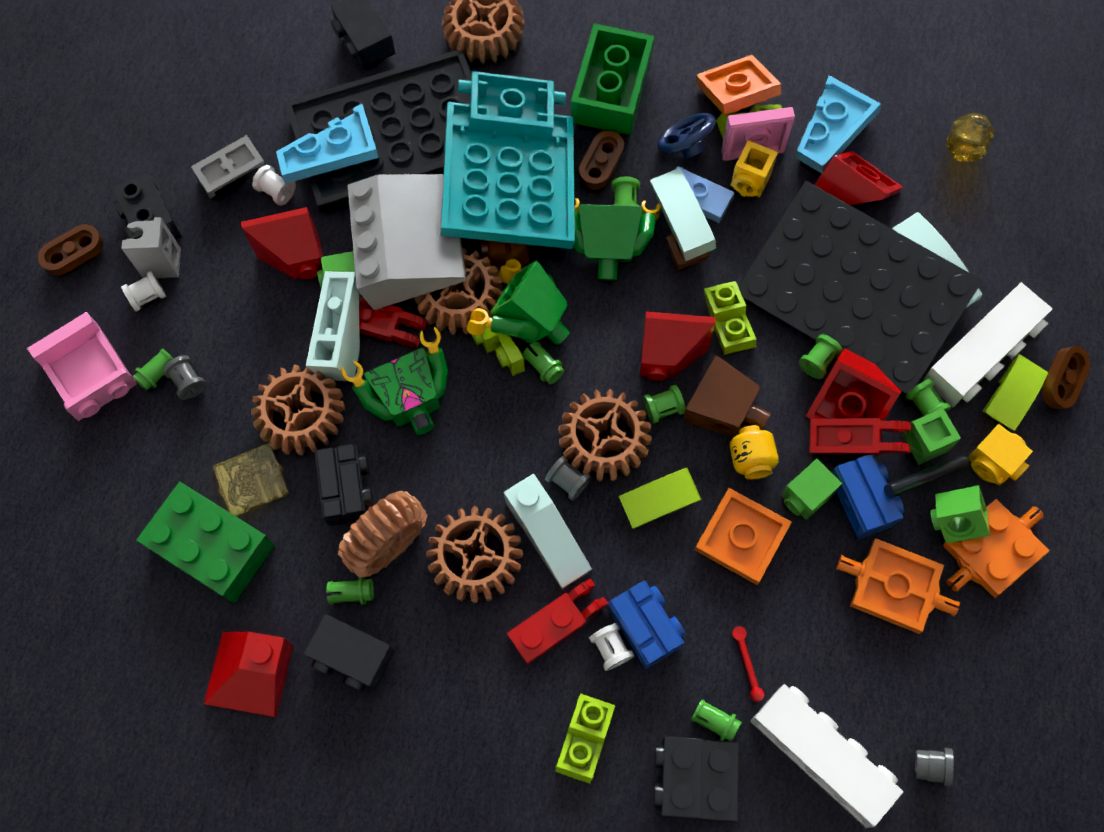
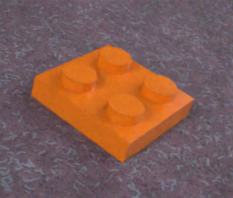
M753 55L696 74L697 86L724 115L738 112L742 108L762 103L770 98L781 95V83Z
M728 488L696 545L695 551L758 585L792 522Z

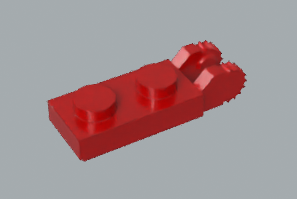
M359 296V333L392 343L395 341L405 347L418 348L419 338L413 334L398 330V327L402 323L409 328L425 330L427 322L424 318L405 312L402 308L392 305L373 310L362 296Z
M880 418L811 419L809 453L812 455L910 453V444L905 442L882 443V432L911 431V423L907 421H882Z
M588 579L578 585L569 594L564 593L507 633V636L527 665L587 624V620L608 605L604 597L593 601L582 612L574 604L581 597L589 594L596 586L592 579Z

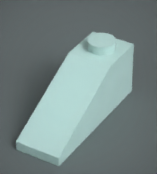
M325 271L306 367L314 373L320 371L326 379L331 377L337 381H347L340 373L341 367L345 370L348 377L355 376L356 366L352 361L358 362L360 352L359 291L356 288L355 272Z
M534 474L504 492L506 505L562 590L592 571L553 501Z

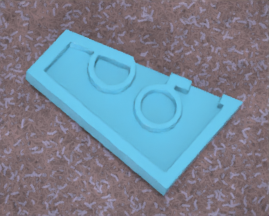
M829 75L824 92L816 105L813 118L809 121L797 149L796 159L823 173L835 155L841 154L880 112L881 104Z
M362 104L353 108L354 113L343 120L337 117L328 122L329 127L318 134L308 133L276 151L285 184L379 158Z

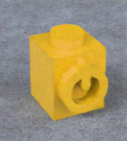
M748 140L735 165L731 186L743 197L757 196L760 198L773 172L778 152Z
M998 424L967 458L971 461L973 471L980 478L989 483L1001 485L1009 477L1016 481L1029 467L1024 461L1033 451L1026 446L1025 441L1020 436L1010 433Z

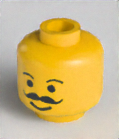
M751 425L741 428L739 435L735 436L730 442L734 468L737 473L745 475L746 479L753 480L767 477L773 473L772 469L779 463L773 434L766 430H760L759 426Z

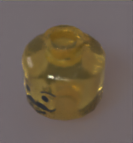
M969 113L962 115L955 120L946 139V147L953 157L960 162L977 161L985 156L994 137V128L989 119L982 114Z

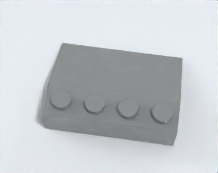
M443 174L375 175L348 184L356 288L373 310L467 281L461 238L440 236Z

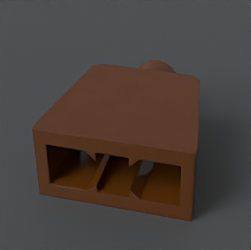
M715 356L685 409L683 421L735 437L743 423L750 426H759L760 430H763L771 413L754 405L761 389L759 385L722 358Z

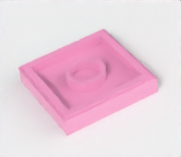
M793 107L728 116L721 148L723 161L739 159L748 140L778 153H784L795 118Z

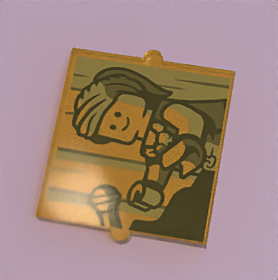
M269 443L213 465L220 485L218 493L224 497L228 511L234 516L289 495L281 474L283 467L277 463Z

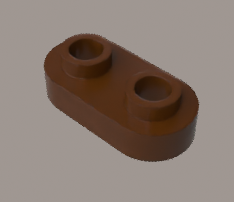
M603 131L593 139L579 166V179L584 187L591 190H599L609 183L624 153V141L618 133ZM605 149H610V150H612L613 152H611V153H606V152H603V151H604ZM598 174L600 177L592 178L590 175Z
M88 224L78 225L45 244L38 253V262L48 274L54 276L64 275L97 256L103 248V238L95 227ZM63 258L62 261H60L59 263H56L57 260Z
M1080 346L1062 348L1057 352L1042 386V396L1049 407L1053 409L1069 408L1076 403L1090 371V358L1085 349Z

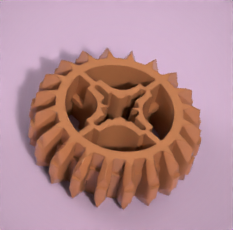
M451 0L450 6H445V16H443L442 20L444 38L449 42V47L452 51L462 50L464 57L468 56L471 63L476 58L480 59L482 64L489 58L496 63L497 56L501 55L507 58L508 50L515 51L517 43L521 42L525 26L521 6H518L516 0Z
M464 247L462 251L467 281L443 288L437 301L432 298L433 292L414 297L415 303L419 304V313L422 316L426 315V322L429 325L436 323L437 329L440 332L449 326V331L453 335L457 328L461 327L465 334L468 333L467 324L470 321L471 312L477 308L485 310L488 316L492 318L490 312L501 296L502 291L500 289L503 287L502 279L497 277L498 269L495 266H491L488 257L480 259L477 250L469 256ZM481 281L485 289L478 300L475 297L474 290L476 289V284Z
M295 364L291 373H287L284 368H280L281 376L278 378L268 374L270 384L268 386L259 384V390L263 395L253 396V402L257 407L251 409V414L256 419L253 425L257 431H261L259 435L264 442L270 441L269 445L274 450L282 447V451L288 455L294 447L298 455L303 456L307 446H309L312 452H316L317 442L321 441L324 445H328L329 440L326 435L328 433L338 435V429L334 424L343 423L344 418L339 412L345 410L344 402L340 401L343 397L340 389L335 388L336 383L331 377L326 379L323 373L320 371L314 373L308 367L301 372L299 366ZM311 390L320 393L324 397L323 408L317 407L316 403L311 402ZM304 406L302 411H300L298 407ZM297 409L298 413L293 414V411ZM274 412H279L282 417H285V430L279 429L274 425ZM314 423L310 427L304 429V427L308 424Z
M596 389L591 400L587 395L583 394L580 397L581 405L572 402L570 404L572 413L564 412L562 415V421L565 424L559 426V434L563 436L559 439V446L567 448L563 455L569 460L574 459L572 466L575 469L584 466L583 475L586 473L590 475L592 471L597 472L596 479L598 481H602L603 473H609L610 479L612 481L616 480L618 470L627 477L630 474L629 465L639 468L641 464L639 457H647L648 449L645 446L651 444L652 437L646 434L650 431L651 424L643 422L646 418L645 410L636 411L638 406L636 400L626 404L625 393L620 394L618 399L613 398V391L611 389L607 391L606 397H601L600 392ZM607 413L606 416L601 419L591 418V416L596 414ZM619 417L630 427L633 440L626 437V433L617 427ZM611 425L610 438L607 435V439H602L599 445V432L603 434V431H607ZM577 431L584 433V437L592 441L590 453L580 445L576 436ZM608 451L621 453L614 457H602Z
M407 491L389 494L385 499H380L373 507H369L368 511L360 515L358 521L351 525V529L344 534V540L340 542L338 555L344 565L359 578L369 577L372 574L378 573L403 553L413 543V540L420 535L427 519L426 510Z
M474 506L471 509V516H466L465 511L460 508L458 510L460 519L454 521L452 516L447 515L445 520L448 527L445 528L439 524L435 527L436 532L441 537L429 538V544L437 549H431L426 552L427 558L434 561L428 565L430 573H438L434 578L436 585L439 586L446 583L444 588L445 594L450 595L458 588L457 599L459 601L465 599L467 592H470L472 603L478 602V593L484 592L486 600L490 601L492 600L490 591L492 588L495 587L499 594H503L505 589L501 582L503 580L508 584L515 582V578L508 571L520 572L521 564L514 561L523 557V551L519 548H514L521 543L520 536H510L515 531V527L512 523L503 526L505 521L504 515L499 514L492 520V509L487 508L483 516H479L478 507ZM475 530L472 537L467 540L455 539L466 531ZM488 532L495 535L503 544V557L496 555L495 551L486 547ZM480 544L479 549L482 556H476L470 564L468 552L474 553ZM447 552L453 553L455 558L463 561L461 578L453 574L447 567ZM495 567H498L497 570L488 577L480 580H472L475 579L476 574L481 569H494Z

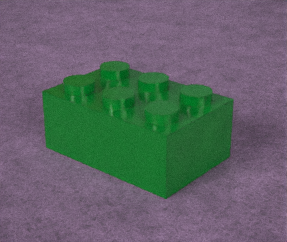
M593 24L571 99V116H573L574 124L632 135L653 58L655 36Z
M180 481L136 539V541L232 604L237 601L275 547L274 543L265 534Z

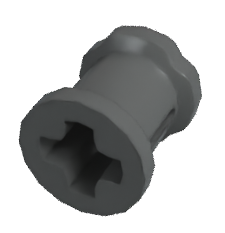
M187 355L175 357L163 367L164 375L172 379L178 389L176 394L181 400L196 397L204 391L206 386L205 380L202 377H198L193 370V362Z
M563 455L551 467L545 480L549 483H556L569 494L568 498L574 501L587 487L591 476L587 473L584 475L568 463L569 459Z

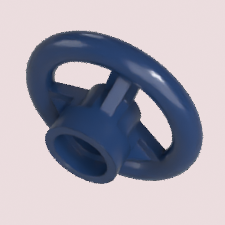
M699 113L677 122L660 136L657 142L659 151L663 153L681 151L685 158L699 154L706 148L703 138L714 128L715 117L709 113ZM673 139L676 141L675 143L667 144L669 140Z

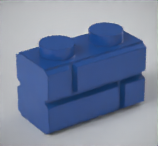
M873 454L844 463L833 469L831 473L842 482V485L837 490V495L858 539L892 528L903 519L904 506L899 496L888 498L885 495L884 486L889 481L888 471L882 462L877 463Z
M642 581L610 600L607 609L615 622L619 624L620 630L646 670L681 649L685 643L682 637L686 634L675 616L669 619L662 608L666 602L659 589L655 585L650 588L646 581Z

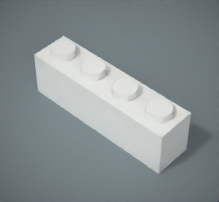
M1021 282L929 370L923 381L932 379L934 382L933 388L937 394L952 407L962 399L968 403L982 389L978 383L984 377L991 381L1004 368V365L1000 362L1006 356L1013 359L1027 345L1022 340L1028 335L1035 338L1049 324L1044 318L1051 312L1052 308Z
M783 684L750 722L864 827H875L904 792L896 785L898 779L884 766L879 765L876 767L866 758L868 752L858 742L851 738L847 741L836 731L838 725L823 712L817 714L807 705L809 699L794 686H791L789 689Z

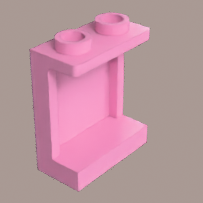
M87 312L27 348L32 357L43 367L65 402V409L78 421L93 416L99 411L100 407L113 399L123 397L129 392L130 388L137 385L99 325Z

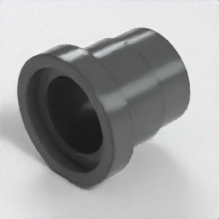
M944 748L943 751L916 750L915 779L940 782L943 787L951 788L954 772L953 749Z

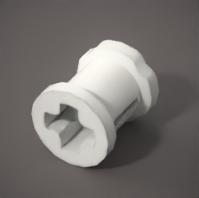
M267 164L256 172L252 187L258 192L264 191L273 197V201L281 206L291 199L296 184L294 181L285 184L284 179L275 173L273 167Z
M152 271L146 273L147 277L129 286L125 284L121 287L135 311L140 310L142 305L157 297L161 299L166 297Z
M618 623L608 625L589 637L591 643H596L605 661L603 665L605 671L614 669L634 657L633 652L627 650L618 632L620 630ZM609 641H610V643H611V645H612V647H613V649H614V651H615V654H614V652H613V650H612V648H611V646H610V644H609Z

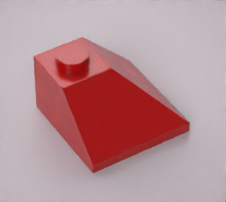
M854 151L835 155L815 183V186L849 205L883 200L899 193L903 186Z
M307 207L241 222L242 229L259 260L293 279H312L318 275L317 271L323 270L321 262L323 252L320 238Z
M646 312L640 376H647L648 379L653 381H663L667 378L673 379L709 350L716 317Z
M844 348L806 417L810 419L880 418L884 421L899 397L901 390L874 363Z
M222 632L204 704L276 717L294 645L282 637L253 632Z

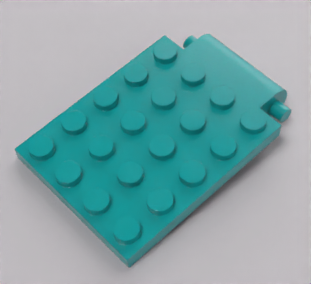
M472 71L471 81H458V93L469 94V104L447 103L440 236L572 249L575 242L573 116L554 114V104L564 105L566 93L554 91V81Z

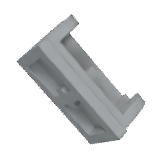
M246 135L196 163L191 168L200 185L203 186L208 197L211 199L216 196L215 191L255 168L259 170L265 165L264 160Z
M156 217L154 221H135L128 224L127 228L129 231H143V235L139 239L130 238L122 240L123 252L140 275L145 278L147 277L146 273L152 271L156 278L179 277L181 248L162 218Z

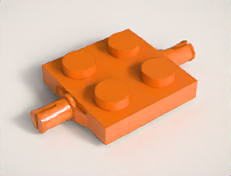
M995 499L987 506L990 536L947 544L945 542L943 547L956 559L960 568L946 580L947 585L950 587L960 579L951 588L953 591L958 592L961 587L972 580L982 585L994 598H997L1042 559L1050 550L1033 535L1030 529L1044 518V514L1040 511L1030 519L1039 510L1035 506L1018 518Z
M875 538L872 541L867 558L862 563L841 555L838 561L837 570L856 576V590L850 607L917 634L923 632L927 617L934 608L955 616L960 606L959 601L939 594V580L944 565Z

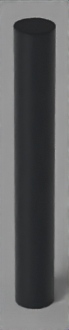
M961 455L885 485L884 493L888 498H894L968 468L969 460L966 456Z

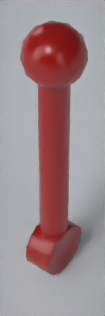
M738 626L733 629L732 638L738 642L752 688L750 697L753 701L760 702L764 698V691L758 686L745 643L747 632L743 627Z

